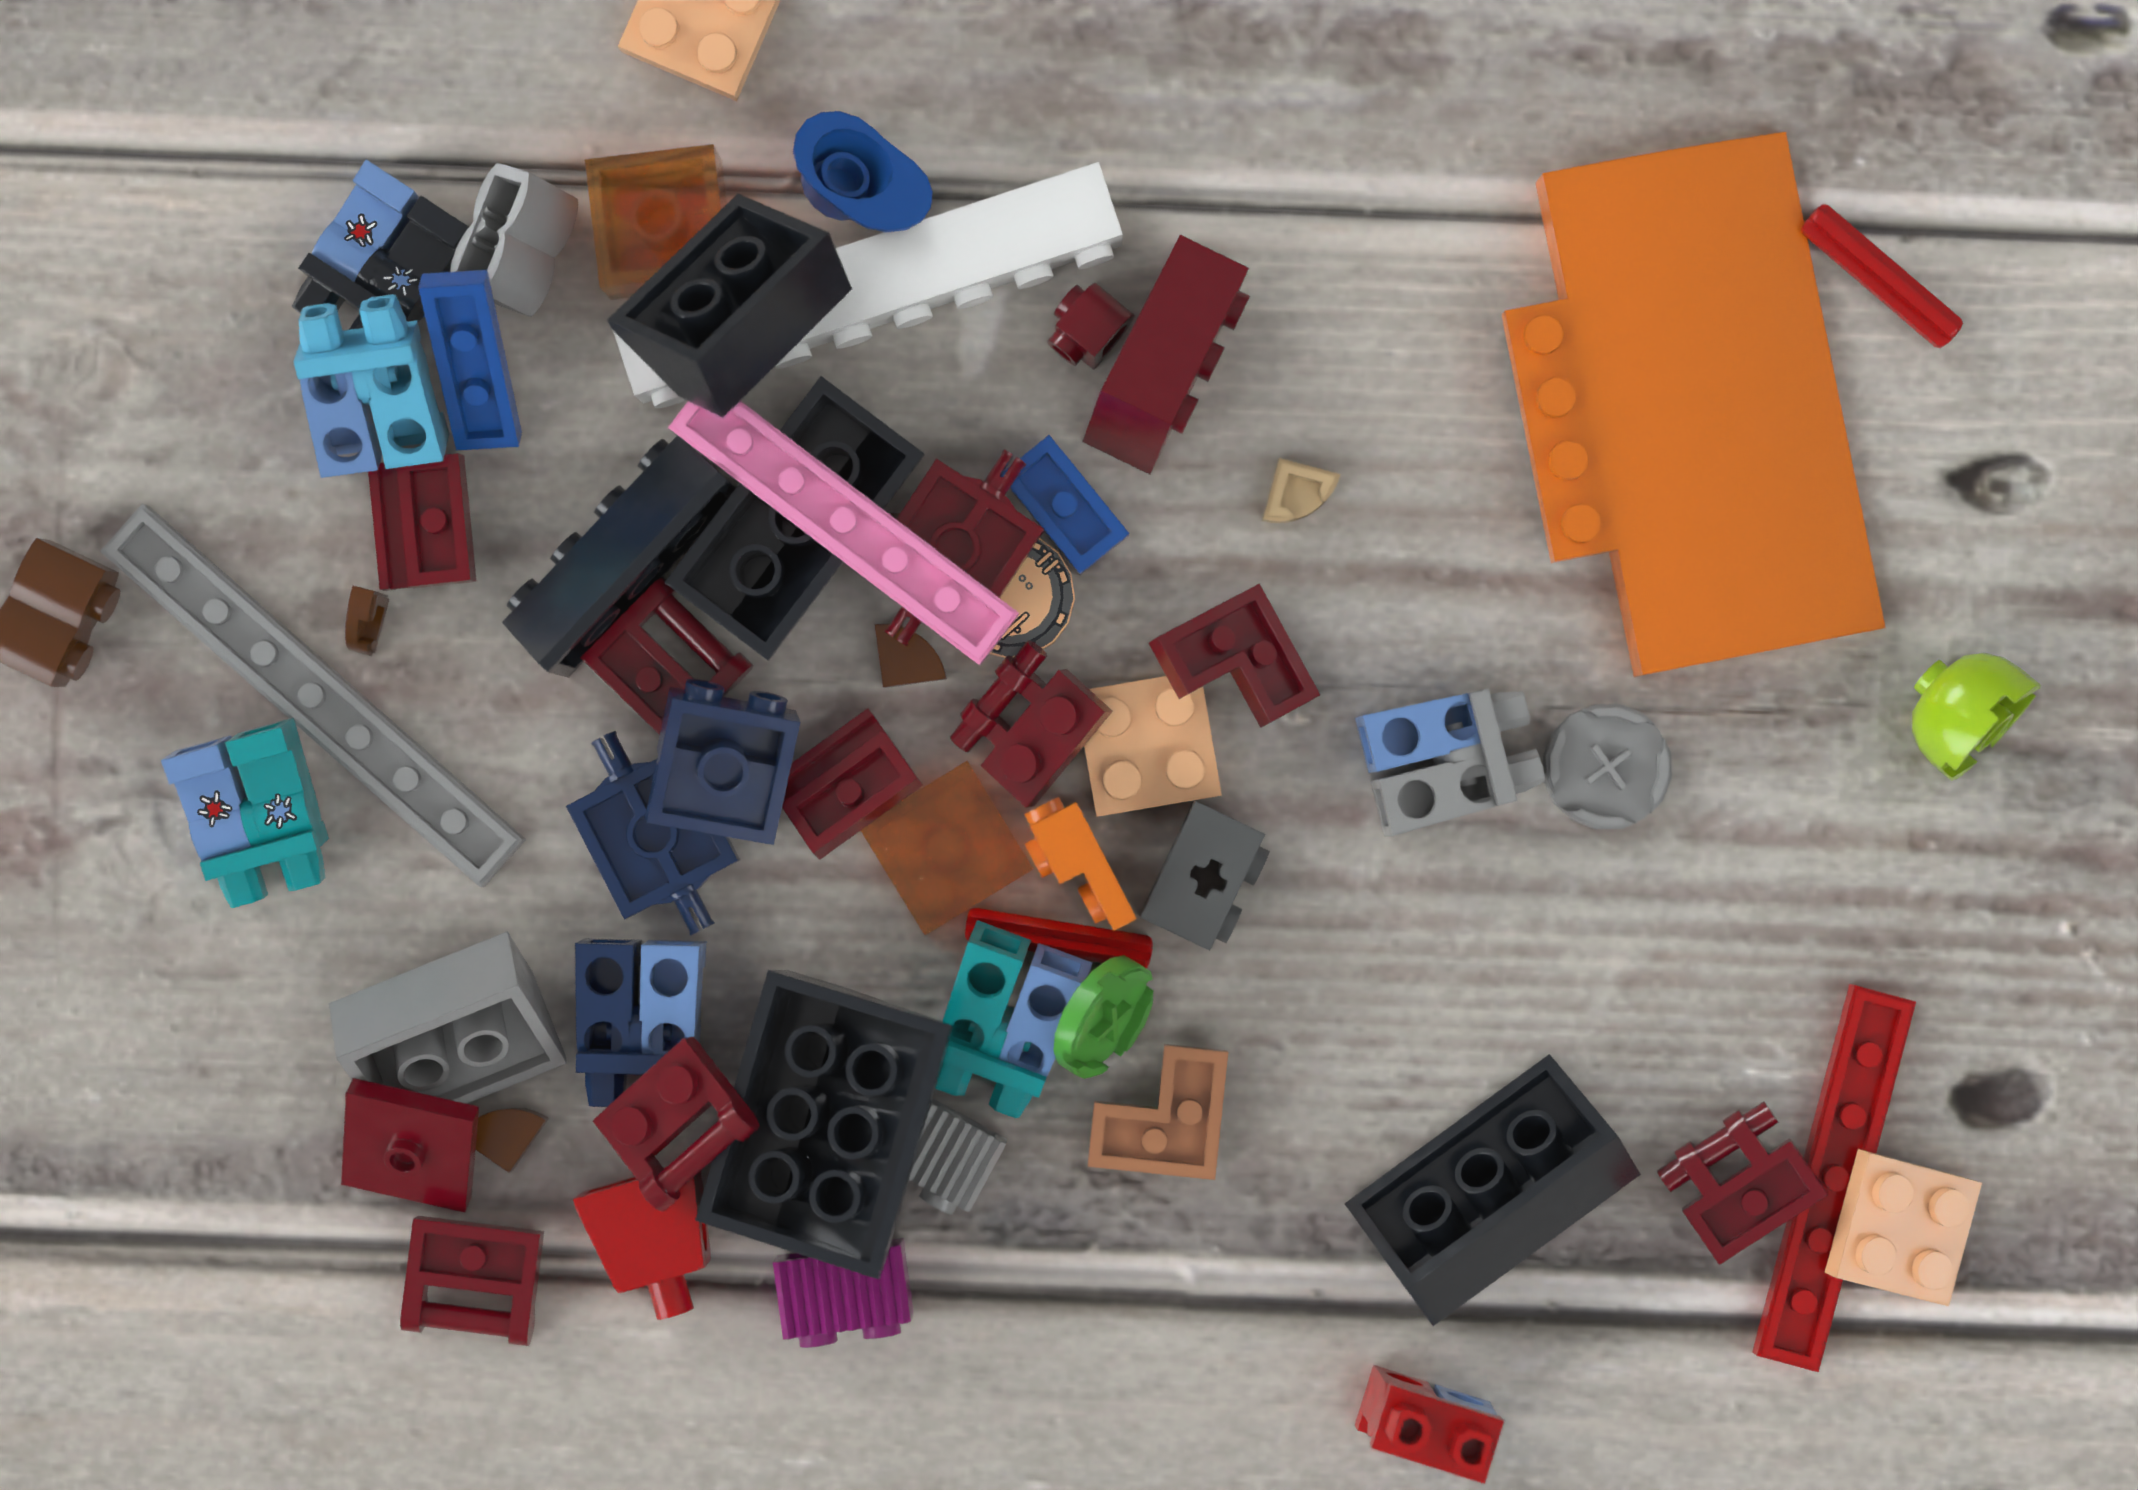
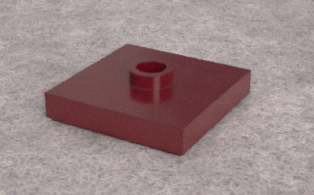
M353 1078L346 1091L341 1185L465 1213L472 1198L479 1106Z

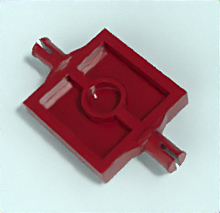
M1003 449L1001 456L985 480L982 481L981 479L963 476L936 458L896 520L997 597L1001 598L1044 532L1043 527L1018 512L1008 497L1005 496L1023 467L1027 464L1016 456L1005 475L1001 477L1013 459V454ZM901 607L884 632L895 639L906 620L910 618L897 638L898 642L907 647L922 622Z

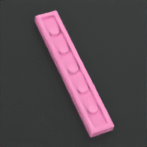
M688 401L668 428L979 666L1019 616L1016 610L740 401L722 418Z

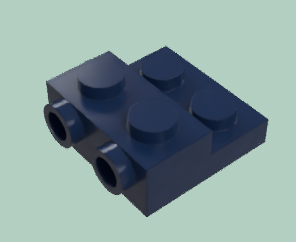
M688 679L686 680L685 689L670 687L657 745L658 758L645 815L646 822L774 845L801 723L796 710L786 708L788 700L785 697L769 692L751 691L748 701L723 697V686L705 680Z

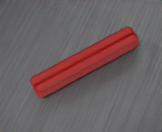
M1822 204L1806 219L1801 228L1802 234L1930 344L1941 349L1958 334L1963 325L1962 319L1829 205Z
M981 908L970 909L967 915L965 939L968 941L977 920L1030 939L1031 942L1027 951L1035 952L1038 943L1093 962L1104 963L1109 958L1125 955L1148 968L1151 961L1153 940L1148 935L1119 930L1113 931V929Z

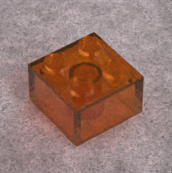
M714 144L585 159L598 278L601 290L611 300L630 298L727 204L722 159Z

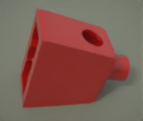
M702 1171L696 1174L679 1190L680 1198L666 1211L655 1209L644 1198L635 1176L583 1191L573 1199L575 1209L617 1293H623L647 1286L657 1320L671 1318L694 1309L684 1274L703 1269L711 1261L708 1225L695 1221L704 1192Z

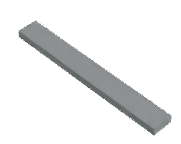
M142 504L100 551L289 719L294 718L296 725L479 887H485L526 840L152 508Z

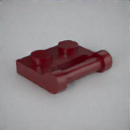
M664 577L656 580L580 657L659 735L669 688L685 689L686 680L695 678L642 627L652 616L656 614L716 672L709 681L724 687L723 697L738 685L754 666L741 652L734 655L674 597L676 591L664 583L666 581Z
M694 1036L683 1038L592 1120L638 1180L639 1188L644 1198L659 1211H666L680 1198L679 1190L734 1140L744 1141L759 1128V1122L752 1110ZM713 1106L718 1112L719 1120L664 1169L655 1156L707 1109Z
M419 1215L413 1218L400 1317L401 1330L422 1333L424 1327L508 1337L509 1344L529 1346L535 1325V1302L544 1231ZM428 1286L513 1296L511 1312L428 1302Z

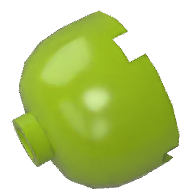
M1988 653L1964 655L1950 666H1947L1941 660L1936 661L1914 686V689L1922 695L1912 711V733L1919 750L1951 781L1958 779L1978 762L1969 755L1973 749L1981 752L1989 744L1993 748L2029 707L2036 697L2033 692L2040 689L2041 685L2023 669L2006 658Z

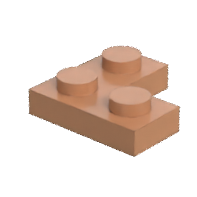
M1164 1044L1157 1107L1094 1100L1088 1167L1215 1180L1228 1051Z

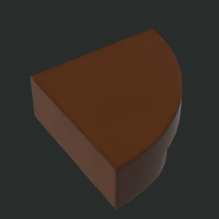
M352 585L345 622V642L348 650L369 656L376 652L390 600L388 595Z
M874 624L883 688L947 680L940 657L923 637L915 633L906 647L897 641L904 627L900 629L894 639L884 632L890 624Z
M504 1108L483 1114L478 1118L476 1151L510 1173L515 1169L549 1118L527 1108Z

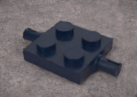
M610 732L604 735L605 740L598 738L591 743L609 776L602 781L594 792L568 804L566 808L624 920L653 905L674 902L690 932V936L702 931V928L705 929L715 924L697 890L703 886L711 875L740 861V858L729 837L647 823L645 815L657 759L651 762L631 764L616 735L617 732ZM692 908H693V910H694V912H695V914H696V916H697V918H698V920H699L701 926L699 925V923H698V921H697V919H696V917H695V915H694V913H693V911H692Z

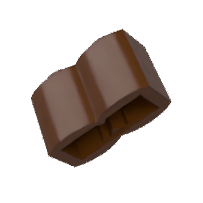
M36 538L24 556L13 580L9 596L0 609V663L51 687H66L70 679L74 681L80 679L93 655V647L88 645L92 629L98 621L105 623L118 604L120 589L116 588L115 584L119 572L56 542Z

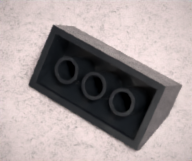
M820 376L779 430L883 510L925 456L922 451L822 376ZM739 483L664 583L766 660L770 661L844 562Z
M678 435L670 443L665 439H661L653 445L638 463V467L643 471L626 490L619 485L610 491L594 511L599 517L594 525L583 536L578 532H574L567 537L550 558L556 564L539 583L533 578L528 580L508 601L507 607L512 612L502 623L534 660L548 673L569 678L584 662L580 657L656 580L663 577L690 549L735 490V487Z
M1549 1054L1355 1195L1345 1205L1434 1326L1641 1174L1618 1135Z

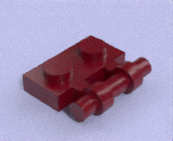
M1031 640L1024 644L1015 657L1006 656L995 670L998 678L980 700L973 698L960 713L963 721L950 736L951 741L958 748L968 753L982 736L996 747L980 766L1025 808L1033 807L1037 804L1113 712L1067 669L1058 670L1047 684L1034 672L1046 659L1047 653ZM1019 693L1031 704L1011 727L999 715L1016 694Z
M1765 1101L1745 1114H1742L1740 1110L1731 1114L1723 1120L1725 1127L1696 1146L1691 1141L1675 1151L1676 1159L1657 1170L1659 1177L1670 1192L1692 1180L1702 1194L1684 1206L1682 1212L1719 1265L1828 1196V1192L1790 1138L1769 1152L1760 1141L1759 1135L1779 1123ZM1740 1148L1751 1164L1719 1183L1710 1167Z

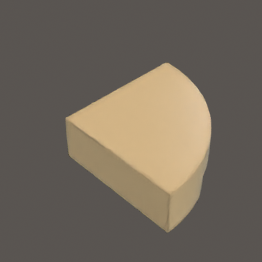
M1279 458L1262 521L1268 523H1288L1312 514L1330 497L1341 474Z

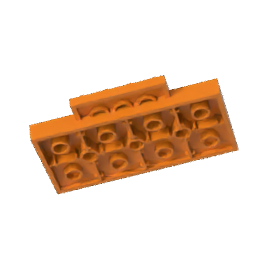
M1786 132L1665 150L1542 173L1535 184L1558 300L1505 310L1501 315L1551 564L1609 552L1633 676L1654 674L1886 628L1808 239L1801 231L1804 219Z

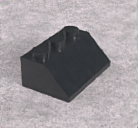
M738 193L617 309L607 321L611 329L679 397L724 418L852 290V287L829 232Z

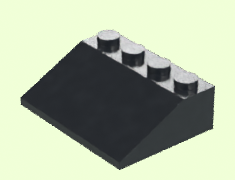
M768 970L734 1085V1089L756 1116L759 1128L744 1141L734 1140L713 1159L695 1221L880 1279L954 1025L790 970Z

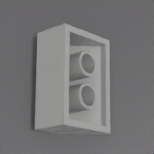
M508 931L329 1003L336 1059L351 1080L353 1078L468 1104L567 1064L565 1052L533 972Z

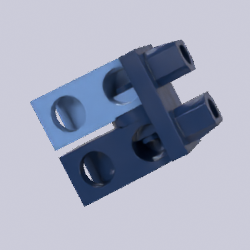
M584 938L575 943L576 1073H585V1086L590 1107H608L627 1089V1074H644L683 1038L694 1036L700 1044L703 968L706 963L707 941L649 940L642 944V940ZM641 965L640 1004H638L639 966Z

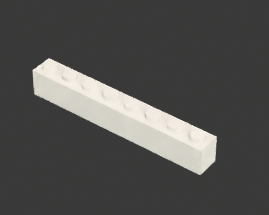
M1099 162L923 219L921 223L905 231L884 232L836 248L852 290L775 367L779 369L802 363L812 357L811 348L834 341L837 349L860 344L873 337L870 329L895 321L897 329L923 323L933 317L932 308L954 301L957 309L981 304L993 298L991 289L1014 281L1018 289L1039 285L1054 277L1052 269L1075 261L1078 269H1086L1114 258L1112 249L1122 246L1123 233ZM614 332L634 396L643 404L653 401L655 408L668 407L685 401Z

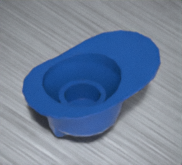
M841 111L821 112L806 119L797 131L793 154L797 169L801 173L800 179L803 191L813 208L824 216L839 221L852 220L867 229L888 233L905 231L921 223L931 209L933 191L927 175L912 159L884 139L873 127L859 117Z

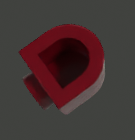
M1093 283L1086 290L1082 289L1079 285H1075L1062 299L1053 313L1060 320L1055 324V332L1047 340V343L1068 363L1076 366L1082 360L1094 370L1126 332L1135 315L1098 284Z

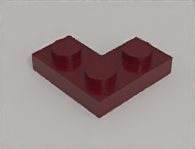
M1260 583L1148 643L1179 699L1230 672L1260 728L1320 696L1316 685Z

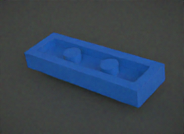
M475 270L422 274L418 288L456 451L519 447L522 429L488 271Z

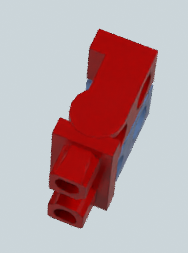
M1373 1365L1354 1426L1357 1431L1366 1433L1371 1437L1369 1445L1372 1449L1485 1484L1504 1425V1419L1497 1415L1490 1401L1436 1384L1433 1391L1427 1381Z

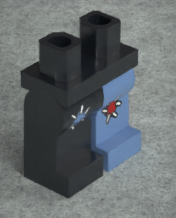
M366 159L352 180L356 184L335 219L319 237L312 254L308 253L298 268L307 278L300 287L292 308L301 314L302 309L306 306L330 303L336 305L338 311L345 302L359 311L362 301L371 297L394 294L400 303L406 321L417 320L419 322L425 316L418 288L422 274L450 272L455 250L469 226L423 196L419 197L414 190ZM360 313L349 330L363 328Z

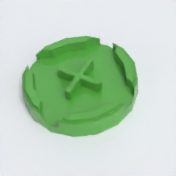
M1125 955L1109 958L1095 968L1077 987L1063 1010L1054 1038L1053 1052L1057 1063L1074 1075L1086 1079L1107 1071L1109 1066L1103 1063V1061L1109 1058L1113 1052L1120 1057L1125 1051L1127 1052L1145 1026L1153 1005L1154 990L1146 986L1148 981L1153 980L1151 971Z

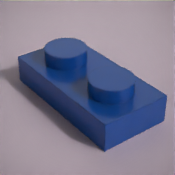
M1050 435L1020 458L1027 465L1023 467L1010 490L1038 525L1044 528V532L1079 575L1129 536L1130 533ZM1009 467L1003 472L1001 477L1005 475Z

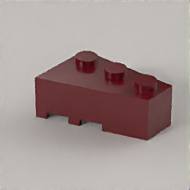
M1179 235L1101 388L1082 441L1083 443L1149 475L1151 474L1171 431L1174 430L1183 434L1197 406L1199 399L1189 395L1197 378L1199 377L1209 382L1225 347L1215 343L1222 327L1225 326L1234 331L1249 301L1250 295L1240 291L1249 270L1248 267Z

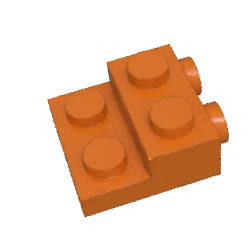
M1058 796L1024 814L1035 836L1034 839L1024 844L1042 878L1054 873L1059 884H1062L1084 873L1088 883L1078 887V891L1095 924L1108 919L1113 931L1137 919L1077 802L1064 807Z

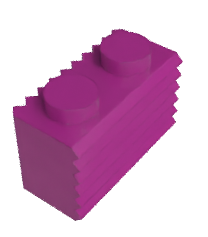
M903 1238L892 1239L880 1279H875L798 1253L777 1255L773 1261L782 1336L785 1340L799 1338V1345L802 1348L833 1344L838 1341L837 1332L862 1329L864 1339L894 1336L901 1333L900 1324L909 1323L912 1320L914 1312Z

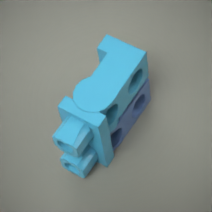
M396 295L371 297L362 301L359 312L363 328L343 331L336 305L326 303L304 307L299 317L300 344L293 362L297 378L300 379L302 397L320 477L325 478L376 471L379 468L382 456L386 469L443 461L449 439V431L444 413L439 412L430 380L427 358L420 343L421 334L418 321H406ZM421 444L420 446L415 447V448H403V447H401V446ZM357 453L356 455L351 457L338 456L343 454Z

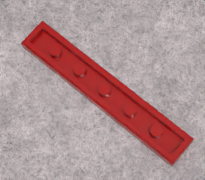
M1849 984L1804 1153V1159L1828 1192V1196L1786 1222L1752 1350L1756 1356L1819 1373L1843 1279L1826 1274V1265L1857 1151L1860 1149L1877 1153L1916 1001Z

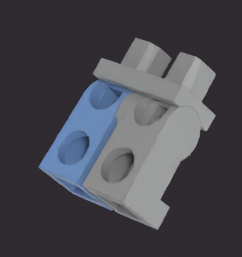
M1488 688L1355 718L1368 773L1433 758L1434 761L1433 766L1371 781L1384 836L1399 835L1498 805L1517 801V793L1525 792L1546 780L1537 749L1509 756L1505 754L1500 732L1530 724V715L1523 691L1490 694Z

